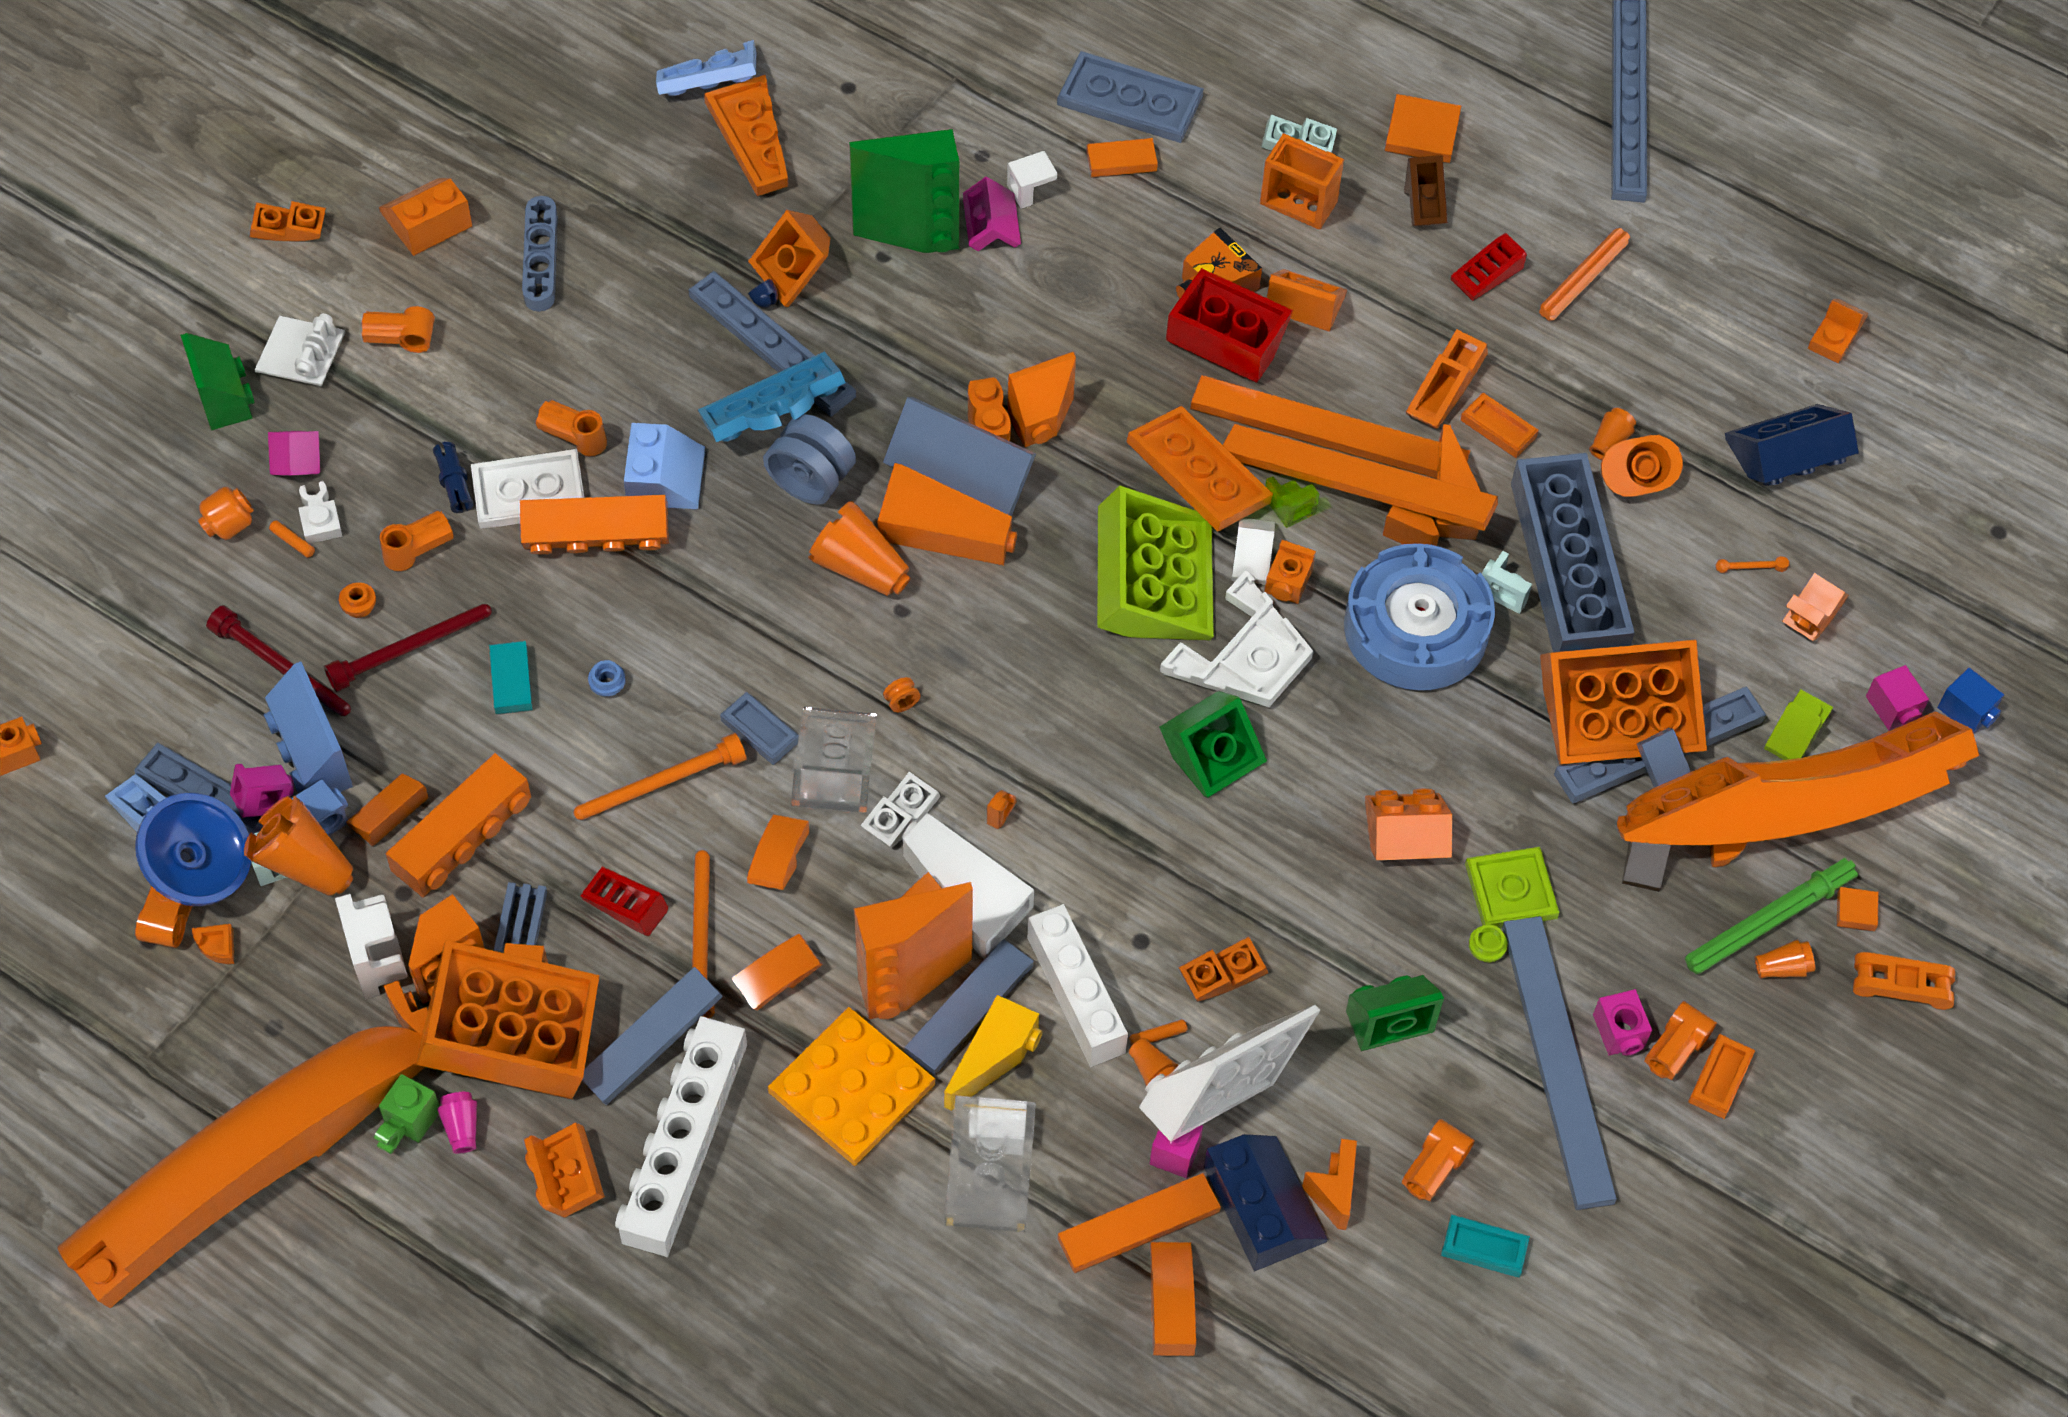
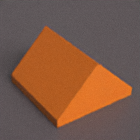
M1282 269L1271 274L1267 298L1292 309V320L1330 332L1346 296L1347 289Z

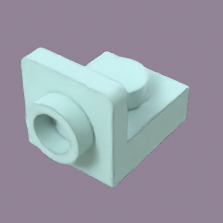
M1502 551L1496 561L1489 560L1482 575L1490 586L1494 601L1520 614L1527 604L1532 584L1525 581L1520 575L1505 570L1509 553Z

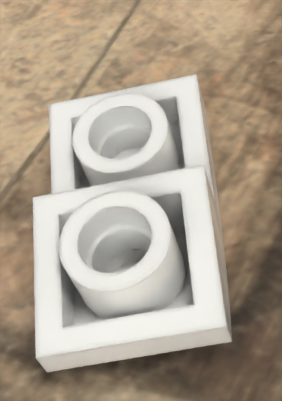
M908 772L888 799L883 796L861 824V827L892 848L902 840L907 827L914 821L919 822L941 796L938 791L911 772Z

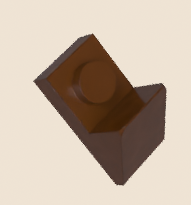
M1443 155L1408 158L1404 194L1409 193L1412 226L1448 223Z

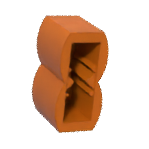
M995 377L970 381L968 385L969 423L1010 441L1011 422L1007 411L1003 407L1004 395L999 381Z

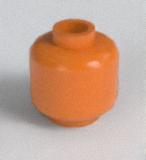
M222 487L200 503L199 510L202 517L198 519V522L209 537L217 534L221 539L229 540L252 523L250 513L255 510L238 488L232 490L229 487Z

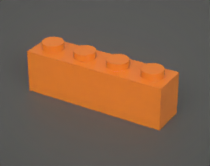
M666 495L520 500L521 544L524 549H530L531 554L538 555L552 553V548H567L569 553L588 552V547L603 546V551L608 552L625 550V545H639L640 550L661 549V544H669L668 501Z
M494 753L385 853L391 872L422 898L431 890L441 887L452 870L459 864L462 865L469 861L479 845L486 839L496 836L507 819L513 814L520 813L527 806L531 798L527 778Z

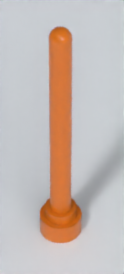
M736 733L721 738V743L716 744V749L578 805L574 809V816L578 820H584L721 762L724 765L731 763L732 766L747 760L742 743Z
M700 850L695 854L692 968L695 967L707 979L710 855L707 851ZM715 1005L712 1008H710L702 1017H713L715 1014Z

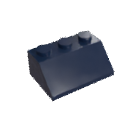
M1820 404L1805 407L1725 433V439L1747 477L1763 482L1765 486L1782 483L1784 477L1792 474L1797 476L1811 474L1815 472V467L1823 464L1828 466L1842 464L1847 461L1846 457L1859 453L1852 413Z
M1243 1134L1207 1148L1204 1169L1254 1272L1327 1243L1328 1239L1277 1136Z

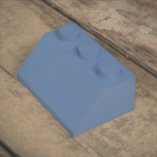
M298 662L288 670L265 697L269 712L263 714L271 734L277 732L280 734L282 741L276 744L284 763L292 761L295 770L289 772L292 777L297 793L304 791L321 779H323L330 790L337 788L342 792L353 787L342 750L302 662Z

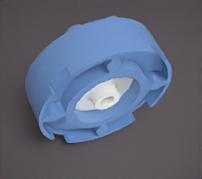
M1404 544L1379 552L1378 559L1368 564L1365 568L1361 567L1358 570L1350 587L1344 616V632L1353 656L1373 676L1399 688L1433 690L1447 687L1462 680L1482 660L1495 617L1493 594L1481 572L1476 575L1471 569L1461 563L1463 557L1459 554L1429 544Z

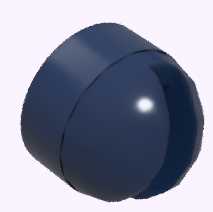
M770 278L751 290L748 295L758 307L769 308L770 305L777 302L778 290Z

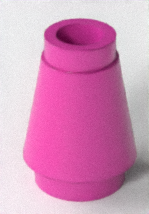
M466 1091L442 1096L440 1098L441 1106L437 1110L452 1146L453 1153L461 1154L475 1150L477 1148V1101L472 1100L471 1092Z

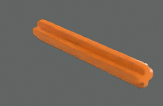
M1622 228L1614 229L1541 304L1540 315L1548 321L1555 320L1628 245L1629 233L1624 232Z

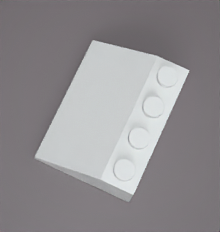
M1313 1005L1259 1026L1244 1035L1236 1033L1223 1046L1208 1048L1199 1059L1193 1062L1185 1060L1171 1074L1167 1076L1164 1074L1157 1075L1146 1086L1147 1095L1139 1108L1172 1142L1273 1086L1319 1014L1320 1009Z

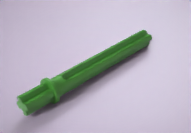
M1843 858L1822 872L1816 870L1811 874V879L1686 955L1685 961L1688 969L1695 974H1700L1823 897L1826 899L1834 896L1836 889L1858 876L1854 869L1856 865L1852 860L1848 862L1846 858Z

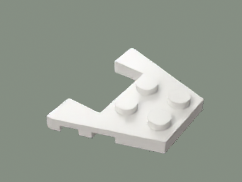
M1245 570L1226 591L1225 599L1252 618L1212 662L1180 642L1161 663L1160 672L1164 675L1270 707L1309 663L1313 656V650L1289 620L1282 618L1273 607L1271 598L1266 592L1262 593L1254 583L1255 579Z

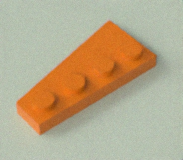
M766 75L704 93L706 106L755 194L760 196L788 187V175L782 148L779 143L776 121L773 116Z

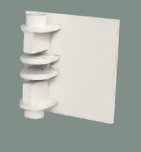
M324 313L320 314L319 317H315L313 323L279 316L258 361L255 372L322 386L344 337L345 330L334 328L333 318Z

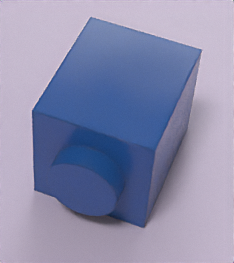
M1968 668L1946 689L1937 708L1949 718L1971 728L1974 734L1982 725L1986 728L1990 727L1999 717L2001 710L1998 709V706L2004 694L1971 668Z

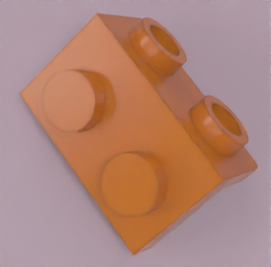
M575 1122L543 1140L532 1135L524 1139L527 1149L525 1155L526 1163L534 1173L538 1187L535 1191L536 1198L543 1209L565 1218L605 1197L584 1126Z

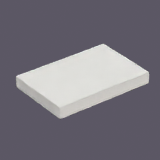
M577 449L471 464L479 529L520 524V500L584 498Z

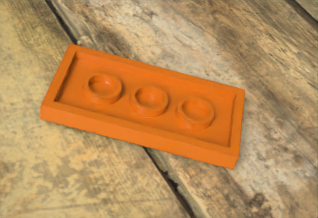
M1182 405L1128 433L1126 442L1217 532L1271 504L1273 493Z

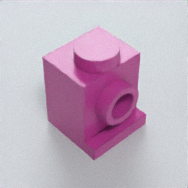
M235 764L230 796L242 818L262 816L286 796L292 797L294 792L293 780L289 774H286L282 765L244 768L243 764Z

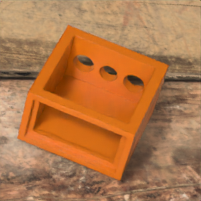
M1283 133L1265 160L1260 204L1320 230L1338 202L1344 159L1331 152L1312 146L1301 139ZM1285 192L1289 194V197L1280 198L1278 194ZM1300 199L1304 203L1296 204L1294 200ZM1310 205L1317 206V210L1311 211L1308 209V207Z

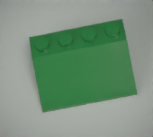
M953 129L849 142L852 229L854 236L922 253L947 252L959 249L960 161Z

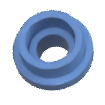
M609 660L600 661L595 664L588 675L591 690L600 696H612L619 693L626 681L623 669L615 662ZM605 678L613 679L610 682H601Z

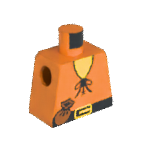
M1220 227L1186 256L1183 262L1182 273L1184 282L1176 286V292L1180 298L1199 270L1203 268L1255 292L1260 289L1262 267Z

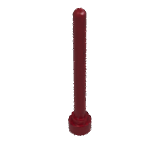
M481 604L352 662L335 660L324 665V671L329 683L335 692L350 687V682L355 680V676L488 618L492 613V608L488 604Z
M219 606L209 616L206 624L209 631L219 638L225 637L229 639L232 637L283 675L294 665L243 628L241 621L238 620V615L227 606ZM308 675L320 702L340 716H347L350 713L351 706L349 703Z

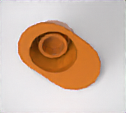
M1648 435L1616 443L1606 451L1601 462V475L1605 484L1613 493L1623 497H1635L1671 487L1679 479L1683 469L1682 455L1678 446L1670 439L1661 435Z

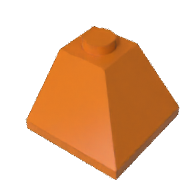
M786 210L748 262L764 282L771 278L778 290V299L784 307H789L828 257L831 238L812 215Z
M1074 352L1008 375V415L1024 447L1036 443L1042 444L1057 436L1074 399L1076 366Z

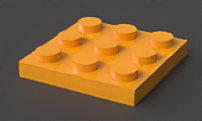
M848 1007L768 1085V1093L852 1165L856 1166L935 1086V1078Z

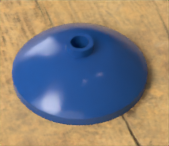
M199 793L176 794L158 802L141 821L135 841L136 857L146 880L166 898L189 906L211 905L229 897L246 879L250 870L251 860L244 856L243 848L249 833L240 817L222 801ZM181 852L189 854L191 862H185L181 858Z

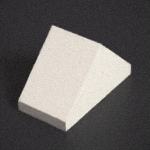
M1248 518L1239 520L1232 581H1236L1246 570L1255 579V584L1266 585V578L1270 569L1275 522Z

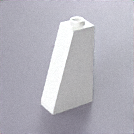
M928 813L919 822H912L902 836L903 857L920 879L929 872L942 888L971 882L973 887L972 947L980 957L985 959L1033 908L1034 889Z

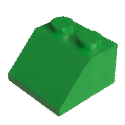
M190 333L181 334L180 336L211 431L253 419L248 405L254 404L255 401L249 383L241 384L240 378L246 377V373L240 356L233 358L229 344Z
M1217 691L1159 726L1172 758L1204 797H1210L1267 762L1242 701L1238 696Z
M1407 975L1400 976L1386 985L1378 987L1366 985L1356 989L1349 995L1346 1013L1360 1050L1365 1051L1433 1033L1444 997L1442 992L1424 975L1413 978Z

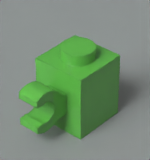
M401 1074L379 1104L384 1123L374 1135V1139L379 1141L377 1147L392 1154L404 1135L419 1143L439 1115L437 1109L440 1106L435 1091Z

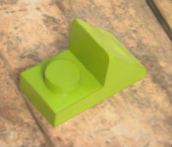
M1800 689L1793 702L1790 701L1764 749L1783 760L1803 758L1831 714L1833 707Z

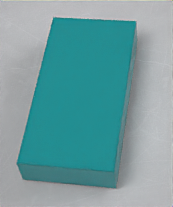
M526 641L489 645L495 714L533 710Z
M1451 1214L1441 1256L1520 1278L1530 1236Z

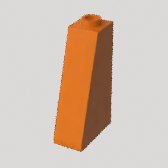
M894 463L877 521L878 530L889 543L1004 566L1007 552H1014L1017 540V532L1012 531V516L902 464Z

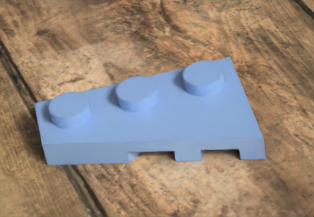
M754 40L744 42V49L734 53L728 52L727 49L717 51L714 56L703 63L700 59H692L658 70L656 85L659 95L667 93L669 96H676L685 93L690 88L710 89L716 87L719 82L732 80V82L739 83L749 80L751 76L756 75L757 52Z

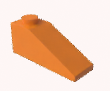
M1443 424L1439 436L1436 479L1480 491L1451 425ZM1434 517V523L1440 534L1439 537L1476 540L1479 529Z

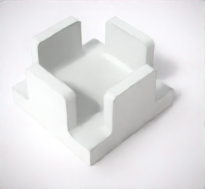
M351 894L335 898L352 963L365 999L379 996V986L407 978L405 963L393 929L385 896L378 895L357 902H353Z

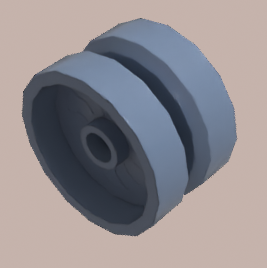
M803 414L796 420L792 418L780 433L781 437L774 441L763 456L764 466L769 476L777 485L791 496L810 504H824L839 486V481L843 480L856 463V456L850 442L840 431L816 416Z

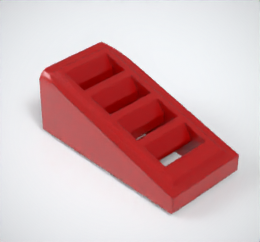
M1504 233L1454 272L1450 280L1474 301L1524 268L1527 254L1507 233ZM1493 260L1500 265L1499 268L1492 262ZM1480 268H1483L1489 274V276H1487ZM1472 274L1480 283L1476 285L1468 276Z
M603 866L580 895L582 900L645 936H650L668 911V905L661 893ZM609 883H612L613 886L610 888V890L607 892L604 898L601 897L600 895L603 893V891L606 889ZM624 890L625 892L617 901V903H614L618 896L621 894V892ZM637 898L638 900L635 902V904H634V905L632 906V908L629 910L628 908H629L630 905L633 903V901Z

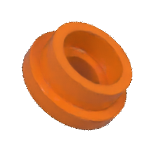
M356 582L342 589L339 595V604L346 614L355 618L367 616L373 610L376 604V595L373 588L368 584ZM362 596L358 600H352L355 597Z

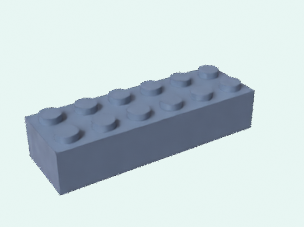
M1587 453L1517 460L1511 487L1553 652L1631 646L1635 632Z

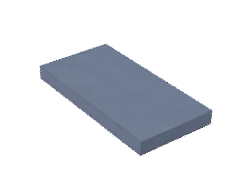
M1080 51L1057 97V105L1181 143L1203 97L1204 88Z
M907 397L883 463L894 467V463L902 464L1012 516L1036 453L914 397Z

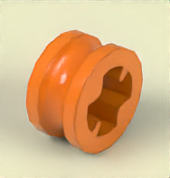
M909 677L895 680L883 692L885 700L890 702L891 710L897 713L910 709L921 698L919 690L914 688V682Z

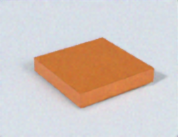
M1396 94L1385 151L1414 157L1443 155V162L1450 163L1461 105Z

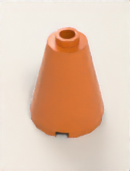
M853 501L847 502L838 511L843 517L841 519L837 518L833 523L831 521L827 523L809 551L811 555L808 556V559L886 596H890L893 592L899 595L911 579L907 575L910 569L909 566L860 507Z
M286 796L276 802L259 819L258 822L263 827L257 836L250 832L243 848L244 856L252 862L325 895L331 896L335 893H343L353 880L351 875L353 866L304 803L296 796H293V800Z

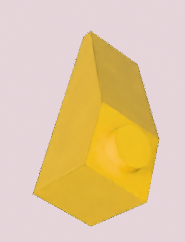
M997 995L944 1091V1108L952 1111L1020 1064L1028 1050L1034 1052L1043 1033L1039 1029V1013Z

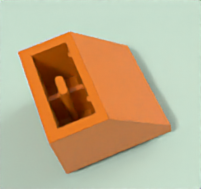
M1421 788L1413 790V794H1398L1394 790H1379L1375 792V795L1365 796L1370 849L1376 860L1452 858V813L1440 793H1435L1432 789Z
M453 894L419 916L408 966L418 998L423 1005L431 1000L445 940L484 948L479 926Z

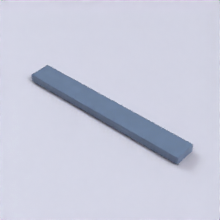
M1612 0L1611 200L1645 203L1647 196L1646 0Z
M1539 916L1504 921L1502 929L1507 938V948L1575 1210L1614 1205L1617 1198L1542 918Z

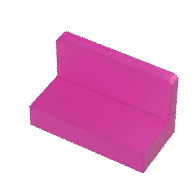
M986 176L962 193L968 243L971 248L980 251L997 238L1014 248L1021 244L1015 195L1011 190Z

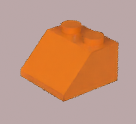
M437 178L379 207L381 214L413 256L472 227L468 200L451 178Z

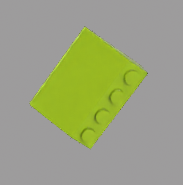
M1121 485L1098 505L1097 628L1131 638L1210 641L1214 637L1212 526L1197 511Z

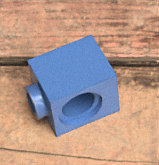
M323 779L296 795L329 836L347 825L346 821L348 819L344 810L348 807L347 801L337 788L330 790Z

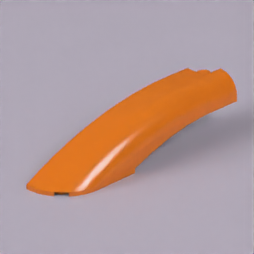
M1935 711L1870 740L1808 757L1737 763L1729 757H1724L1640 795L1626 806L1627 815L1618 817L1617 827L1620 836L1625 841L1667 845L1736 844L1815 832L1866 818L1950 784L1947 770H1956L1964 767L1967 761L1978 757L1979 752L1971 728Z
M382 1026L369 1028L346 1037L296 1066L214 1120L138 1178L58 1246L61 1257L67 1266L78 1274L97 1301L112 1308L170 1257L212 1224L285 1174L315 1156L319 1158L379 1107V1104L401 1074L412 1079L424 1069V1066L416 1065L422 1036L415 1031L402 1027Z

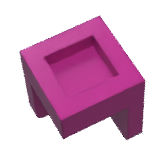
M319 431L268 432L269 470L271 475H308L320 473Z

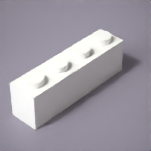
M1064 904L1028 917L1027 939L1089 1066L1093 1067L1125 1054L1128 1033Z

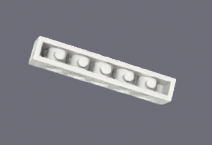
M700 1016L696 1029H689L684 1042L686 1055L682 1064L676 1063L671 1075L670 1085L673 1086L669 1098L664 1097L661 1100L658 1108L657 1120L660 1122L656 1133L650 1132L644 1145L643 1156H646L642 1169L636 1168L632 1175L629 1191L632 1192L628 1205H621L617 1214L615 1227L619 1228L622 1244L668 1257L747 1047L744 1028ZM704 1060H712L716 1062V1064L710 1068H701L698 1066ZM694 1094L703 1097L697 1103L684 1101L688 1096ZM680 1129L690 1132L689 1135L682 1139H676L671 1136ZM664 1165L677 1167L674 1172L667 1175L657 1172ZM653 1200L663 1203L659 1209L654 1211H648L643 1208L645 1204Z

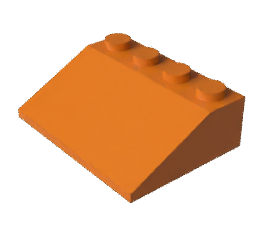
M1696 640L1552 652L1540 655L1543 691L1559 764L1641 757L1637 743L1667 728L1674 729L1683 753L1707 751Z
M971 882L854 908L858 981L869 1020L874 1018L890 1019L899 1015L900 1012L907 1011L972 960L973 887Z
M445 940L416 1065L573 1099L584 1076L600 975Z

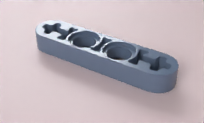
M536 196L530 199L525 208L522 291L525 305L529 309L538 312L549 309L555 301L558 216L555 202L547 196ZM542 210L545 211L544 223L538 221L539 211ZM538 235H546L550 238L548 242L540 245L532 242V239ZM537 262H545L549 265L546 270L540 272L531 269V266ZM536 284H542L543 292L540 297H534L536 296Z

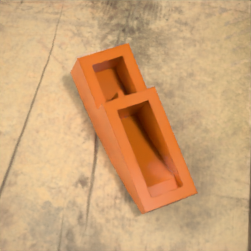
M1456 329L1442 354L1439 353L1406 410V414L1438 429L1463 395L1488 354L1487 344Z
M1151 1242L1153 1355L1194 1356L1196 1349V1318L1191 1242Z

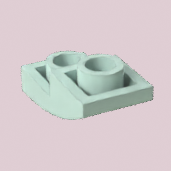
M1271 115L1266 125L1261 147L1272 151L1284 133L1332 153L1337 129L1309 118L1305 119L1303 125H1299Z

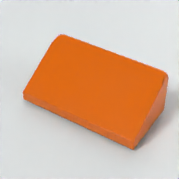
M402 773L346 821L347 825L373 847L429 798L426 786Z

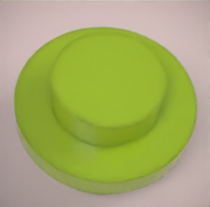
M1487 924L1480 926L1470 935L1469 949L1473 956L1481 961L1495 962L1501 959L1507 950V938L1503 931L1495 925Z

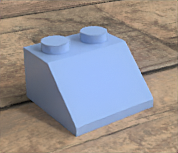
M631 423L624 475L626 496L666 495L668 508L698 509L705 447L666 424Z

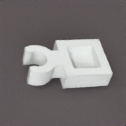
M323 481L319 482L320 491L316 495L307 494L305 485L300 486L299 489L302 503L305 506L298 509L305 540L309 544L342 537L334 500L328 501L329 494Z

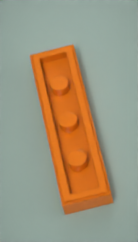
M1201 1173L1058 1233L1057 1239L1073 1272L1077 1273L1220 1212L1221 1206L1204 1173Z

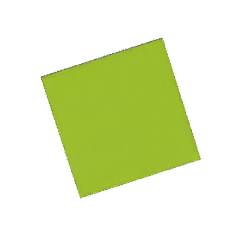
M1540 847L1466 859L1465 866L1482 926L1490 924L1502 928L1504 921L1541 916L1542 921L1558 919L1559 910Z

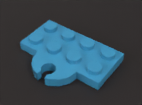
M824 351L698 409V412L716 442L721 440L730 441L739 437L742 431L747 428L764 431L780 427L782 422L779 416L790 413L791 417L796 420L812 407L814 397L831 395L838 390V386L846 382L840 369Z

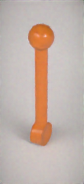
M1783 556L1777 557L1775 561L1728 562L1725 559H1720L1716 562L1715 568L1720 573H1725L1729 569L1775 568L1779 572H1785L1789 566V560Z

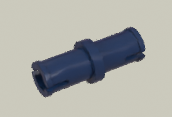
M442 442L445 452H442L439 444L433 448V454L436 457L440 470L439 482L446 489L451 511L463 513L461 502L465 504L467 511L474 505L466 484L468 479L466 469L460 465L455 444L453 442Z

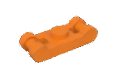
M1860 952L1855 955L1854 968L1858 971V977L1854 979L1853 983L1854 994L1862 997L1878 995L1926 1003L1942 1010L1950 1009L1954 1006V993L1951 991V984L1955 982V969L1953 967L1870 952ZM1874 972H1884V979L1873 977ZM1926 979L1935 983V987L1926 986Z

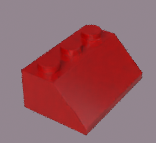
M1201 268L1168 315L1166 341L1258 383L1274 359L1292 317L1293 310Z

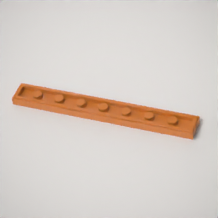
M1203 375L1200 377L1191 401L1190 409L1437 478L1438 441ZM1461 448L1468 462L1470 450Z
M1234 424L1223 443V446L1241 463L1485 531L1498 505V496L1238 424Z

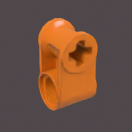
M151 886L145 905L140 911L136 922V939L142 942L177 948L184 937L186 923L192 906L174 902Z

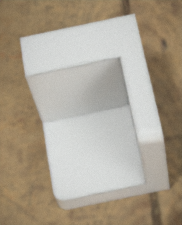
M1045 151L1009 162L1007 165V186L1014 193L1015 200L1021 209L1033 205L1034 187L1057 179V172Z

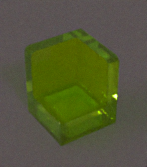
M1274 476L1266 479L1265 487L1273 493L1271 504L1269 505L1286 528L1317 513L1320 494L1313 484L1301 489L1294 480L1280 485Z

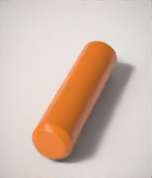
M277 520L270 524L269 530L306 558L313 556L315 548Z
M1181 1019L1132 1034L1129 1040L1131 1046L1142 1038H1146L1150 1043L1186 1033L1188 1028L1185 1020Z

